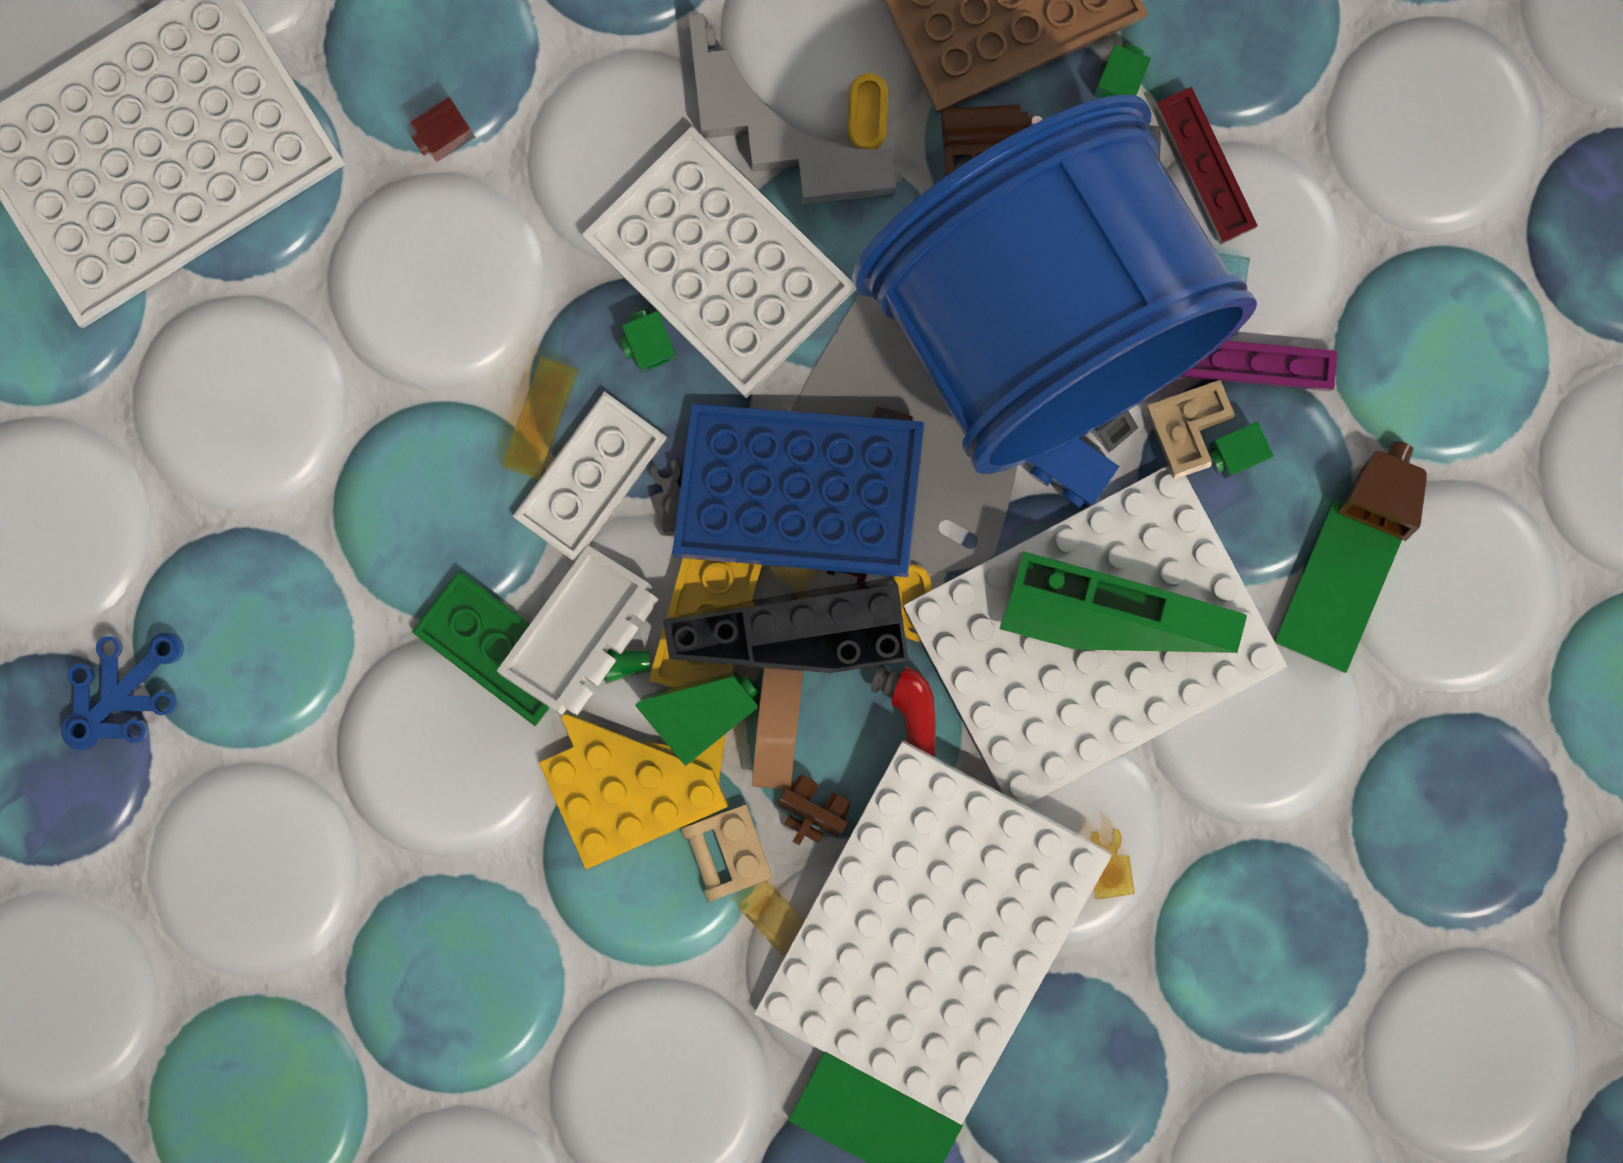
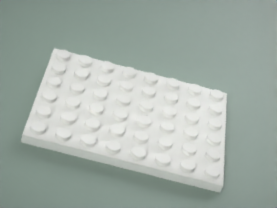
M164 0L0 102V201L74 320L81 328H85L346 165L243 0Z
M1169 465L903 605L907 616L1001 793L1025 806L1288 667L1186 476L1174 479ZM1023 551L1246 614L1247 619L1238 653L1074 650L1000 630L999 627L1019 553Z
M902 740L757 1006L754 1015L819 1050L837 1057L962 1125L1112 857V852Z

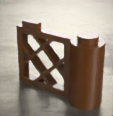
M1019 104L942 109L941 126L945 177L953 172V156L969 155L973 159L977 156L976 154H981L1004 139L1029 127L1028 112H1021Z

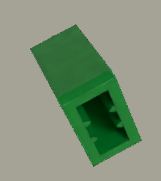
M735 671L644 695L635 706L681 762L687 766L756 710L760 705V700L757 696L761 692L749 676L745 675L741 678Z

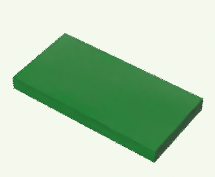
M1334 499L1331 501L1273 640L1281 647L1340 672L1347 673L1402 540L1338 514L1337 512L1342 502Z
M459 570L412 630V633L533 726H537L550 709V707L497 672L530 623Z
M826 1051L822 1053L788 1118V1121L867 1163H944L964 1125L957 1123Z

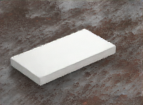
M604 391L513 517L575 562L586 546L591 544L668 438Z

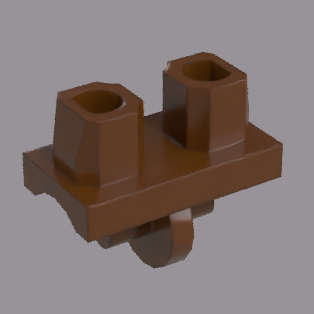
M804 775L798 777L792 784L791 790L787 788L784 790L776 804L803 819L801 821L789 814L784 825L797 831L792 842L800 845L806 836L819 843L823 832L813 828L811 824L838 838L848 824L845 818L850 801L832 792L824 808L810 802L818 784Z

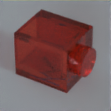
M450 97L410 122L417 132L411 136L423 156L431 153L436 162L475 138L472 130Z

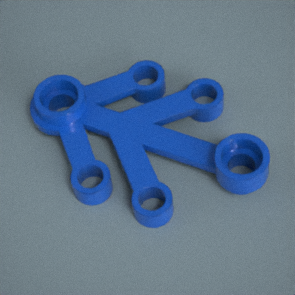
M160 633L156 635L150 642V652L119 683V656L123 651V645L118 638L113 636H105L99 639L96 644V652L102 658L101 700L90 710V684L94 681L95 672L88 664L73 665L68 671V680L74 686L73 713L65 718L61 727L64 742L73 749L86 750L96 745L100 738L125 739L130 743L144 741L149 734V727L143 720L133 719L125 724L101 722L113 711H153L157 715H169L175 711L177 700L169 692H158L154 696H130V694L161 664H172L182 657L184 644L181 638L173 633ZM107 641H112L115 645V651L112 655H107L104 652V644ZM163 641L168 642L171 648L166 656L161 655L158 650L160 643ZM80 668L87 672V678L82 683L78 682L75 676ZM162 696L167 697L170 702L169 708L166 711H162L158 707V700ZM79 723L83 724L86 728V734L82 738L77 737L75 734V727ZM133 724H138L141 727L142 732L138 738L130 735V727Z

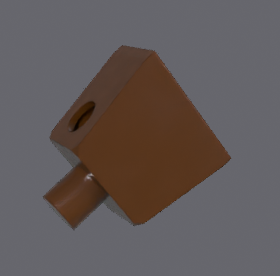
M1394 441L1390 445L1388 454L1382 451H1375L1361 468L1337 513L1407 541L1421 525L1427 480L1425 469L1410 463L1414 450L1413 447L1405 442Z

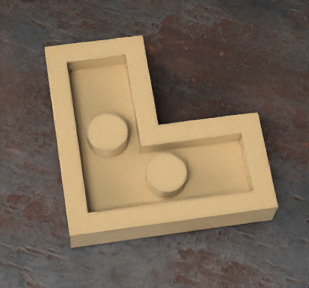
M1221 380L1149 404L1146 410L1174 479L1211 467L1212 460L1200 431L1233 420L1235 415Z

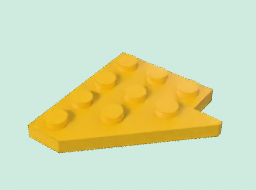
M565 714L560 717L574 747L539 762L586 870L729 806L713 770L693 762L685 766L675 755L571 714Z

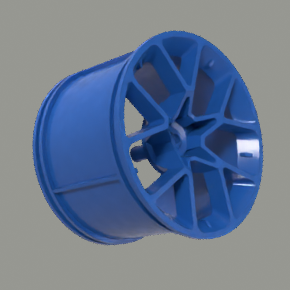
M1115 95L1086 102L1043 119L992 146L944 177L903 209L868 244L855 264L852 272L854 286L860 294L874 298L886 317L896 319L965 437L962 441V448L966 455L972 458L971 463L976 472L980 474L1001 472L1025 464L1075 441L1122 415L1171 384L1216 351L1249 320L1256 310L1257 300L1250 291H1247L1246 282L1240 275L1229 273L1159 160L1160 146L1156 137L1149 129L1152 113L1146 101L1141 97L1135 95Z

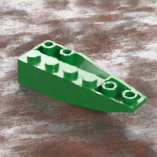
M1023 551L1018 556L999 629L1074 650L1238 653L1247 615L1173 592Z

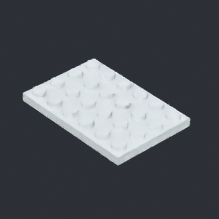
M693 126L582 234L583 238L745 398L778 368L856 290L854 283Z

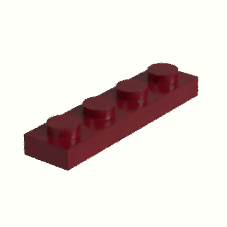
M1192 86L1157 102L1155 108L1220 245L1258 227L1256 220Z

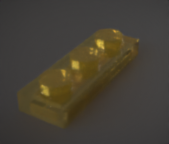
M541 356L502 467L540 480L577 379L578 369Z

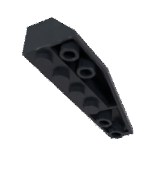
M893 578L779 595L663 619L669 659L824 673H835L909 661L898 583Z

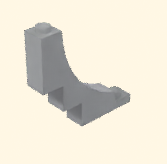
M704 13L688 15L701 133L704 138L749 134L753 172L799 167L803 205L895 195L896 183H902V169L900 159L893 160L892 149L870 150L845 147L812 137L793 127L777 116L749 87L738 70L729 50L708 51V49L716 48L714 27L713 25H706Z

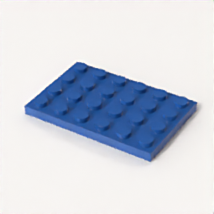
M692 404L673 542V556L675 558L908 577L924 438V422Z

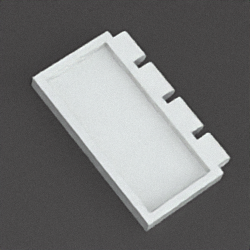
M587 545L497 672L560 715H563L566 709L578 715L593 694L590 689L584 686L586 681L591 682L597 687L616 662L613 657L607 654L608 650L612 649L621 655L639 629L630 622V619L634 617L643 623L659 599L650 593L652 590L650 583Z

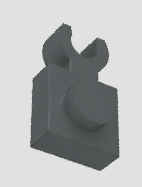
M676 460L671 461L673 474L666 479L659 476L656 466L651 467L653 480L662 486L663 492L654 494L653 499L664 533L673 531L676 527L681 486L679 487L678 484L681 469Z

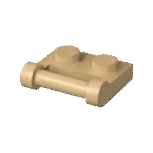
M747 804L680 828L684 839H689L706 886V890L703 892L707 902L773 878ZM712 829L715 831L732 880L721 883L703 835L704 832Z

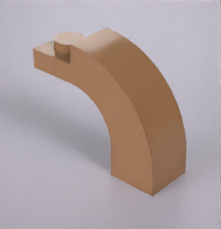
M764 667L752 786L782 790L787 788L791 790L804 671Z

